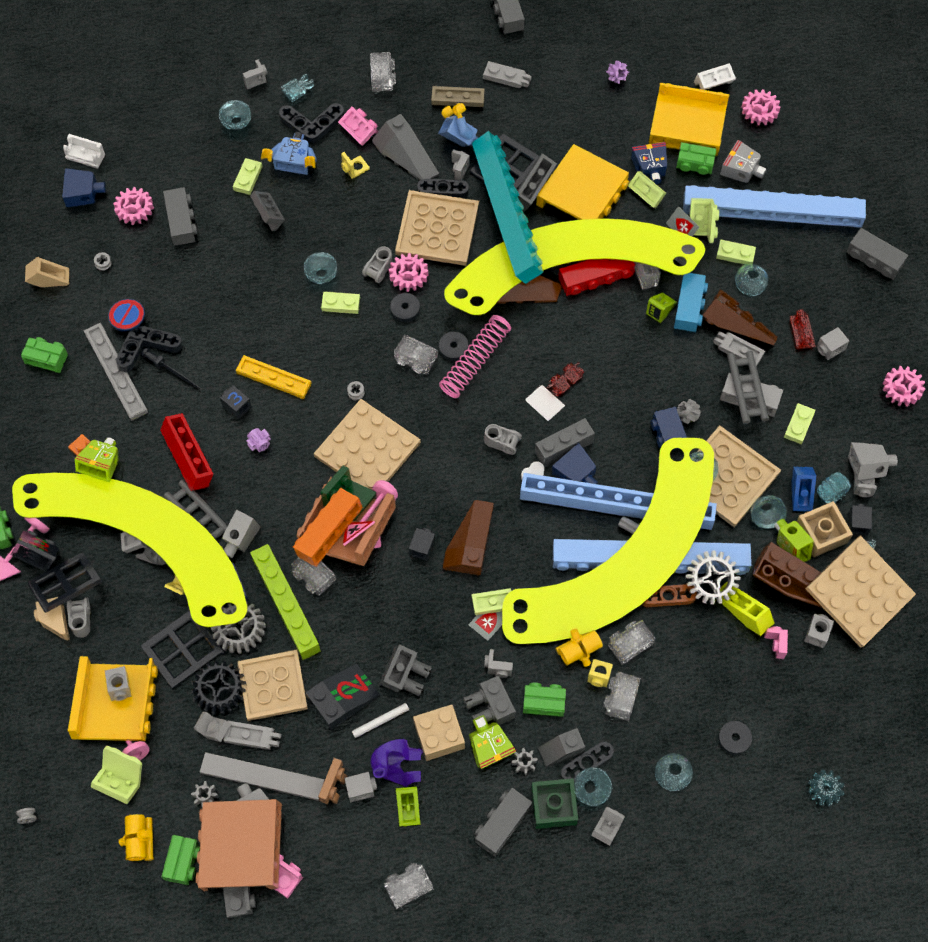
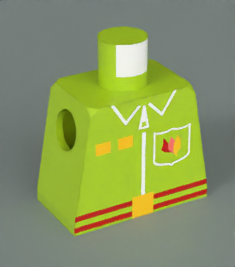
M106 438L104 443L92 440L76 456V472L110 482L118 463V448L115 447V440Z
M784 519L777 521L775 527L778 530L777 543L780 548L803 562L809 561L813 549V539L797 521L789 524Z
M484 715L473 720L477 731L470 733L469 738L475 761L479 768L482 769L516 752L497 723L493 722L488 725Z

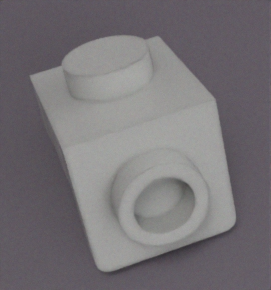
M490 649L489 655H485L484 667H488V674H494L500 678L512 676L513 663L493 661L494 650Z
M606 807L591 836L610 846L625 818L624 815Z

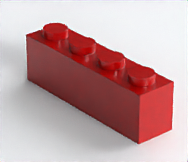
M589 259L559 269V280L566 296L571 294L577 295L581 291L592 290L599 285L611 284L615 280L631 277L634 275L636 265L633 261Z
M183 413L165 417L160 431L190 491L208 487L213 472Z

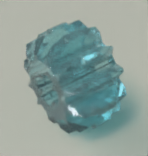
M837 472L822 481L817 493L827 504L833 501L836 503L850 490L851 484L844 475Z
M821 770L820 774L815 773L813 775L814 779L809 781L812 787L808 791L809 793H815L812 799L816 800L819 798L820 805H823L826 800L827 805L831 806L833 801L838 803L840 801L839 796L844 795V791L841 790L844 787V783L838 782L841 778L839 775L835 778L833 777V771H830L827 775L825 770ZM826 785L830 787L827 791L823 789Z

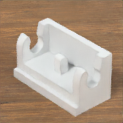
M729 63L698 73L694 83L699 85L700 89L705 90L725 83L730 84L736 78Z
M69 134L67 137L69 144L68 146L64 145L65 158L98 169L105 156L102 144Z

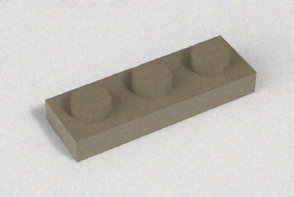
M433 86L431 103L432 105L450 106L463 103L464 106L483 107L484 89Z

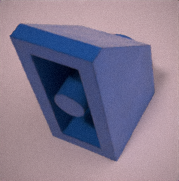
M793 467V511L813 510L816 474L813 467Z

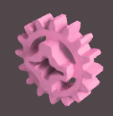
M762 89L761 93L758 90H755L754 94L749 92L748 96L744 97L742 103V114H746L745 119L750 118L751 123L756 121L757 125H760L761 122L767 125L768 121L772 123L774 118L777 119L780 111V101L776 100V95L770 96V91L766 94L764 89Z
M133 187L132 191L126 188V193L121 191V197H115V213L118 215L119 220L123 219L126 224L131 221L132 225H134L135 221H138L140 224L141 219L148 220L146 215H152L151 210L154 209L152 198L148 192L144 193L142 188L139 191H136V187Z
M408 253L407 257L401 254V259L395 257V263H390L389 275L394 287L399 285L400 290L406 288L407 292H409L410 288H413L416 291V286L423 287V282H427V263H424L423 258L418 260L417 254L414 257H411L410 253Z
M899 366L898 370L893 368L890 373H887L883 381V385H885L883 391L888 392L886 398L892 397L891 402L898 401V406H901L902 402L909 406L910 401L912 404H915L917 399H921L925 391L923 387L925 381H920L922 375H916L917 370L911 372L908 366L906 370H903L902 366Z

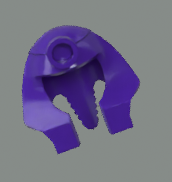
M406 739L392 740L380 745L378 748H375L371 755L373 775L376 778H384L404 787L414 782H420L421 771L404 772L401 769L400 763L403 760H421L422 749L410 748Z

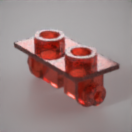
M798 310L796 315L790 316L797 349L815 347L808 314L804 310Z
M570 362L563 368L564 372L560 376L559 374L553 376L549 380L551 383L546 388L552 386L554 395H562L571 387L567 380L573 385L583 377V369L577 367L580 362L575 364Z

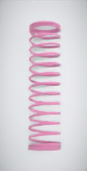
M493 315L489 319V323L485 324V329L481 330V334L476 336V339L472 341V345H469L468 350L464 351V355L460 356V360L456 361V366H452L451 371L447 372V377H444L439 382L441 389L447 395L458 398L460 396L459 390H464L462 384L469 385L467 379H473L470 373L477 374L476 369H481L480 363L485 364L484 358H490L488 352L494 353L493 348L498 347L496 342L501 343V337H506V333L511 331L510 324L503 317ZM494 320L502 322L509 330L501 328ZM490 325L492 330L487 329L486 326ZM491 325L495 326L498 330L502 331L505 334V336H502L499 333H497ZM485 330L489 336L482 334V331ZM488 331L497 335L501 341L494 339ZM481 335L483 340L478 339V336ZM483 336H486L489 339H491L496 344V346H493L489 342H487V340ZM477 340L480 346L474 345V341ZM479 341L488 345L492 352L485 349ZM470 346H473L475 351L470 350ZM475 346L482 349L488 357L482 355ZM469 351L472 357L465 355V352ZM471 352L480 356L484 362L476 359ZM465 356L467 362L462 361L461 358ZM467 357L474 360L480 367L474 366ZM461 362L464 368L457 366V363ZM463 363L472 367L476 373L467 369ZM456 367L459 373L454 372L453 368ZM459 368L467 372L471 378L465 376ZM449 373H452L456 379L449 377ZM455 374L461 376L467 384L459 380ZM450 379L459 383L463 389L457 387ZM447 385L450 386L452 389H454V391H455L456 393H454L453 391H451V390L447 387Z

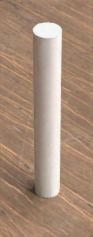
M404 703L352 730V734L357 738L407 712L409 708Z

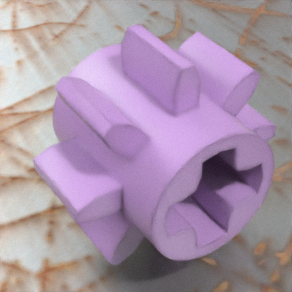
M615 61L613 65L609 64L610 67L606 71L610 76L609 80L618 84L620 80H626V76L629 73L626 69V64H621L620 61Z
M259 428L253 429L247 435V445L252 451L255 449L258 452L264 451L270 445V435L265 429L262 431Z

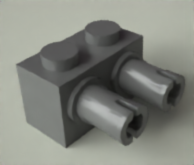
M399 644L394 648L379 684L395 692L405 689L419 696L424 685L409 679L408 674L410 671H413L427 678L432 666L416 660L417 652Z
M499 676L480 683L478 692L463 697L465 704H467V709L483 702L487 705L488 709L471 715L472 720L484 715L487 722L493 720L498 725H501L515 718L516 711Z

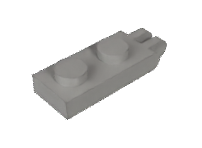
M488 61L483 74V79L516 88H521V86L528 87L532 78L524 70Z
M718 332L717 337L713 340L718 345L719 350L726 354L734 353L736 359L747 358L746 352L753 351L756 367L765 353L764 350L729 332L726 334Z
M228 721L231 725L224 736L223 741L225 743L270 750L271 746L279 747L280 742L273 741L272 738L281 739V734L275 733L273 728Z

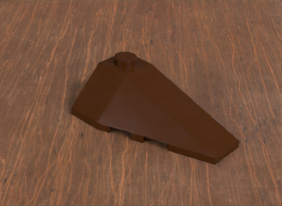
M539 275L526 284L520 282L503 295L497 303L506 304V302L514 301L517 303H523V301H534L535 303L557 302L562 285Z
M720 289L703 314L705 320L711 325L715 324L718 327L774 345L778 337L761 322L753 321L754 318L749 311H742L738 307L739 303Z

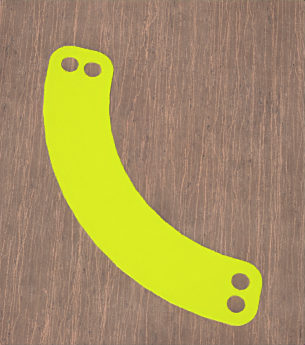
M582 219L556 223L531 230L533 233L532 240L538 248L536 251L537 255L543 263L541 265L543 270L574 261L618 259L647 264L676 275H685L695 269L705 253L704 244L697 238L666 227L631 220ZM502 242L477 257L453 279L444 292L445 299L450 305L472 315H482L490 311L510 289L522 282L515 276L505 243ZM684 245H692L695 248V252L685 254L682 251V247ZM683 257L687 263L679 267L673 263V259ZM458 289H465L468 295L464 299H458L454 293ZM479 296L483 298L484 303L481 306H473L470 303L471 298Z
M672 438L667 440L660 449L659 472L650 506L632 537L606 562L584 575L557 585L515 589L509 592L504 598L502 606V629L506 638L516 644H531L572 638L570 633L572 629H578L579 634L582 635L620 619L640 606L660 589L676 571L690 550L701 528L709 504L713 482L714 451L712 446L700 438ZM674 448L681 449L684 452L683 460L679 462L673 461L670 458L671 450ZM694 448L702 450L704 454L703 459L699 462H694L690 459L689 453ZM518 599L526 601L528 605L527 611L522 614L516 613L513 609V604ZM517 619H523L527 622L528 628L524 633L514 631L513 623Z
M28 474L21 476L14 482L12 487L14 509L22 517H72L91 520L120 529L152 548L163 558L179 580L188 601L191 617L198 625L214 627L234 624L245 617L247 604L243 588L234 566L223 548L206 528L172 502L151 491L114 479L106 482L85 474ZM28 483H34L38 489L36 492L28 494L23 491V487ZM35 498L39 501V505L34 509H28L24 505L27 499ZM226 603H233L237 609L235 613L228 615L223 613L221 608ZM208 605L216 608V614L212 617H205L201 613L202 608Z

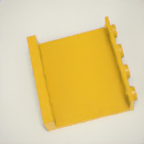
M660 83L649 144L665 142L667 148L679 150L681 142L716 148L715 156H718L729 94Z
M573 144L538 193L536 205L543 208L547 202L579 220L602 219L604 215L608 216L613 202L617 203L622 189L626 190L628 187L629 172Z
M80 656L68 726L71 739L145 741L146 733H150V721H148V718L153 712V703L151 702V696H155V684H153V681L158 675V669L154 664L153 658H149V664L117 665L91 664L88 657ZM125 666L132 697H127L122 701H111L107 690L105 670ZM117 684L115 687H120L122 684Z

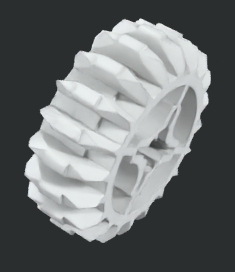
M713 550L710 557L706 551L704 552V559L699 554L696 556L699 562L691 561L695 567L687 568L688 571L692 572V575H686V578H692V582H688L687 586L694 585L690 593L697 591L698 593L695 598L699 599L703 596V603H706L708 598H710V604H714L716 598L720 604L722 603V596L725 600H729L730 598L727 593L735 594V591L731 589L732 587H739L738 584L734 583V580H740L739 576L734 577V573H738L739 569H732L736 562L734 561L729 564L730 556L722 559L724 556L723 552H720L718 557H716V551ZM712 561L721 563L726 568V571H717L714 565H712ZM706 563L705 576L697 579L700 567ZM711 572L717 575L722 574V576L715 579V583H712L713 580L704 581V579L711 576ZM728 576L727 586L720 592V580ZM708 583L714 590V594L705 592L699 584Z

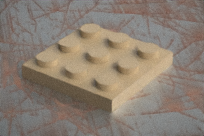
M297 650L238 661L239 673L245 676L240 678V680L247 683V685L241 686L246 689V692L243 693L248 721L308 709Z

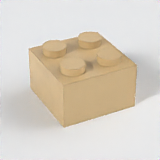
M834 501L800 515L797 520L798 524L814 541L813 557L847 544L853 535Z
M453 705L413 717L426 761L465 749V741Z

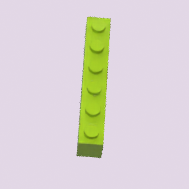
M264 545L250 552L252 560L302 660L321 652L319 643L269 545Z

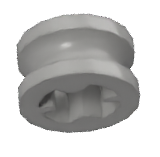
M102 252L94 257L97 269L103 271L111 266L108 254ZM102 259H105L104 264H100Z
M354 381L347 387L349 398L352 400L363 398L365 393L362 383ZM356 388L357 390L359 388V393H353L352 389Z
M35 808L18 810L16 812V815L19 816L17 823L25 824L35 821L37 819L34 815Z

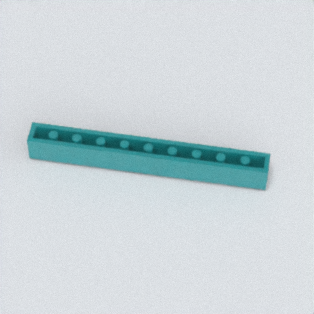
M488 131L473 141L472 145L515 276L526 284L544 273L541 266L543 263L537 255L536 251L538 248L532 240L533 233L528 228V219L522 211L524 207L518 199L519 193L514 187L515 181L510 175V166L505 161L506 154L501 149V140L497 135L494 136Z

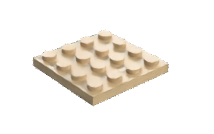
M409 190L395 255L403 254L408 256V253H410L411 257H414L417 254L420 259L467 266L479 201Z
M360 399L315 451L314 457L335 472L343 465L348 467L352 481L372 490L376 481L384 480L388 482L418 447L421 440Z
M719 425L707 439V442L714 451L713 482L709 502L717 503L716 514L735 528L780 474L781 469ZM699 449L691 460L694 462L701 461L704 457L702 450Z
M861 536L856 538L805 588L860 648L864 647L916 595Z

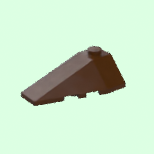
M474 500L446 549L443 570L481 576L494 503Z

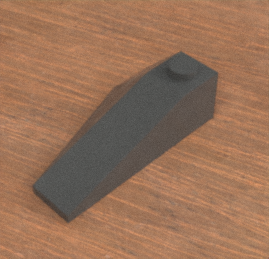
M401 114L386 121L372 139V143L381 155L392 159L396 165H400L408 170V173L418 180L434 179L439 176V172L414 131Z

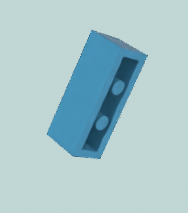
M693 273L683 275L674 324L675 329L696 332L697 325L701 326L703 315L700 314V309L704 310L705 299H702V296L707 293L708 283H705V275Z

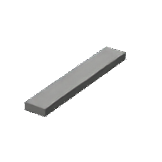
M101 323L84 330L130 420L132 421L148 413L128 373L121 372L117 368L116 358L118 354Z
M206 752L200 769V774L243 784L248 783V785L320 801L318 796L325 781L316 777Z

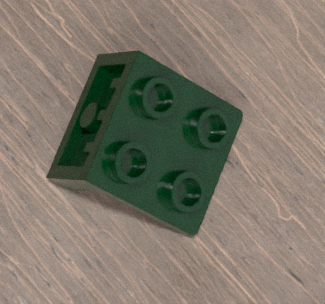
M344 465L320 491L324 507L329 503L332 495L337 493L340 488L357 496L363 508L354 521L376 497L375 491L352 481L350 470Z

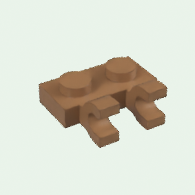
M333 759L318 796L320 802L328 804L329 799L333 803L337 804L340 795L336 793V782L338 780L340 783L345 784V778L347 777L344 774L345 768H343V763L339 759Z

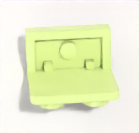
M691 198L689 217L699 226L694 235L707 236L709 243H713L714 238H717L718 234L715 220H719V209H717L713 199Z
M106 746L103 749L102 769L91 782V788L128 804L140 787L142 762L134 756L121 752L117 748Z

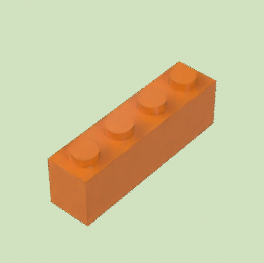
M342 488L333 494L329 503L320 510L313 523L308 525L305 533L296 540L293 548L297 556L317 567L345 529L362 510L363 506L359 498Z

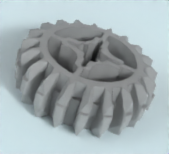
M228 603L227 609L224 606L221 609L223 613L229 615L235 613L237 608L235 605L232 606V603ZM247 604L246 615L251 618L248 619L246 617L238 622L241 626V634L236 628V623L228 624L225 626L226 628H223L224 625L211 627L212 632H215L213 638L217 639V645H222L223 650L229 648L230 653L237 649L238 654H241L244 648L246 652H249V646L256 648L255 641H262L260 636L265 635L263 628L266 627L265 622H262L264 616L260 615V610L255 609L254 604L249 606ZM254 626L251 634L246 637V632ZM226 636H237L240 640H232Z

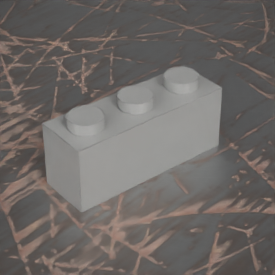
M729 373L720 400L739 406L732 374ZM753 382L741 383L743 392L754 391ZM761 383L768 415L774 417L783 390L775 385ZM757 399L746 400L747 409L759 408Z

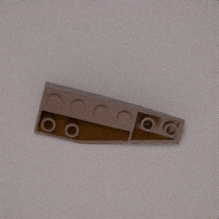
M772 542L765 546L755 563L753 576L788 597L823 608L805 589L821 572Z

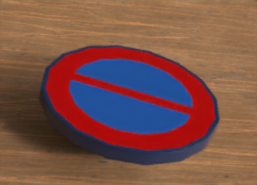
M123 299L116 302L108 313L110 324L120 331H130L139 327L145 318L144 307L140 302L133 299Z

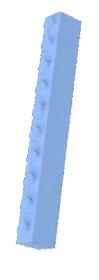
M692 185L685 187L683 211L686 214H690L691 198L713 199L717 209H719L720 217L862 227L866 218V200L859 198L788 194L786 192H761L748 189H722Z
M524 473L520 499L643 519L654 493ZM709 502L701 525L702 529L712 530L717 503Z
M554 539L553 568L562 571L569 568L579 571L595 569L618 552L627 541ZM693 542L690 550L675 572L686 573L688 567H695L691 563L692 560L699 562L696 557L700 554L704 559V552L707 551L711 557V552L715 550L716 557H718L720 552H723L724 556L722 559L730 556L731 558L728 563L736 562L732 569H739V572L735 574H746L751 568L750 544ZM712 561V565H714L717 571H726V568L721 563ZM706 563L700 567L698 574L706 573Z

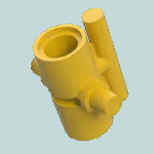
M572 629L570 631L571 640L556 647V652L561 656L566 665L579 660L582 661L584 667H587L591 664L589 659L590 653L602 648V641L595 630L581 635L578 629Z
M139 814L125 817V835L119 839L120 846H126V860H154L151 817L145 818L144 815Z

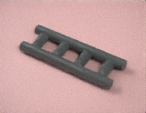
M747 351V358L736 359L734 353L728 354V362L743 424L750 423V417L760 415L762 421H768L769 416L753 351ZM748 365L750 374L740 376L737 366ZM753 382L754 391L743 392L741 383ZM757 399L759 408L747 409L746 400Z
M184 479L178 483L181 489L177 493L172 495L170 492H166L163 497L190 515L200 507L206 515L198 522L204 527L212 520L218 526L211 533L215 540L225 533L228 525L195 491H190ZM188 494L194 502L184 508L178 501Z

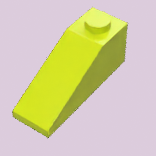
M728 582L720 588V592L725 589ZM732 587L731 589L735 591V594L727 593L730 598L729 600H725L722 596V604L747 628L760 636L763 635L774 624L770 608L740 589Z

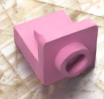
M770 627L765 632V638L774 639L773 651L776 652V658L784 659L787 654L788 630H782L781 627Z

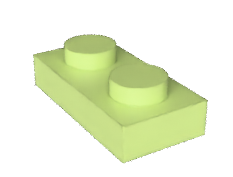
M245 158L233 185V190L250 195L263 167L262 163Z
M641 171L636 173L628 185L653 208L659 205L666 194L665 191Z
M720 240L716 259L752 266L756 247Z
M323 292L321 309L326 312L358 314L360 294Z
M798 403L784 438L802 444L815 410Z
M511 588L472 594L475 615L502 611L504 598L511 592Z

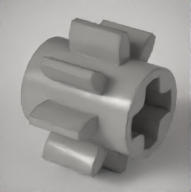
M691 399L688 402H681L677 408L681 421L689 424L690 420L695 422L700 416V405Z
M522 748L520 754L514 753L517 760H513L512 765H517L516 773L522 771L527 775V771H535V767L532 764L537 763L538 759L532 758L533 751L528 753ZM523 758H526L527 765H523Z
M204 781L202 786L196 784V792L191 793L192 797L197 798L194 801L196 806L201 803L203 807V802H213L214 798H218L216 793H212L216 789L215 786L212 785L209 788L206 781ZM203 792L208 794L206 799L201 795Z

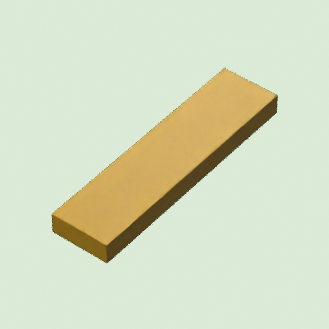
M243 355L236 369V373L302 399L305 398L312 384L310 380Z

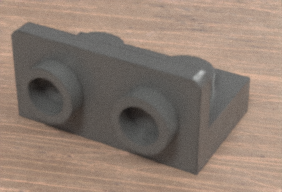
M253 191L250 196L263 221L268 223L272 231H276L285 219L271 194Z
M250 887L223 888L227 918L253 914L252 908L256 907L254 894H250Z

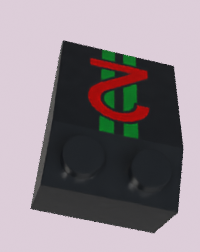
M23 530L11 555L46 572L54 562L59 547L51 540L46 539L44 541L38 538V534L35 532Z
M357 664L321 681L306 692L308 701L330 731L380 696Z

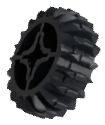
M215 660L212 667L210 663H207L208 669L200 668L202 674H195V678L198 681L192 682V685L195 687L192 689V694L195 695V702H199V708L204 707L207 713L212 709L213 715H216L218 710L221 715H224V709L232 712L231 706L234 705V707L238 708L237 700H244L241 695L246 692V689L242 688L241 685H247V683L240 680V678L245 677L244 674H239L240 668L234 669L233 663L227 666L224 660L221 665ZM217 675L214 680L209 681L211 677ZM225 675L235 680V686L226 683ZM204 689L213 693V701L204 696ZM231 695L230 697L222 701V698L224 696Z

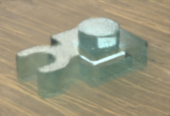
M304 74L301 80L298 81L294 78L281 88L282 92L293 102L306 94V89L312 88L314 82L313 80L305 82L309 78L308 74Z

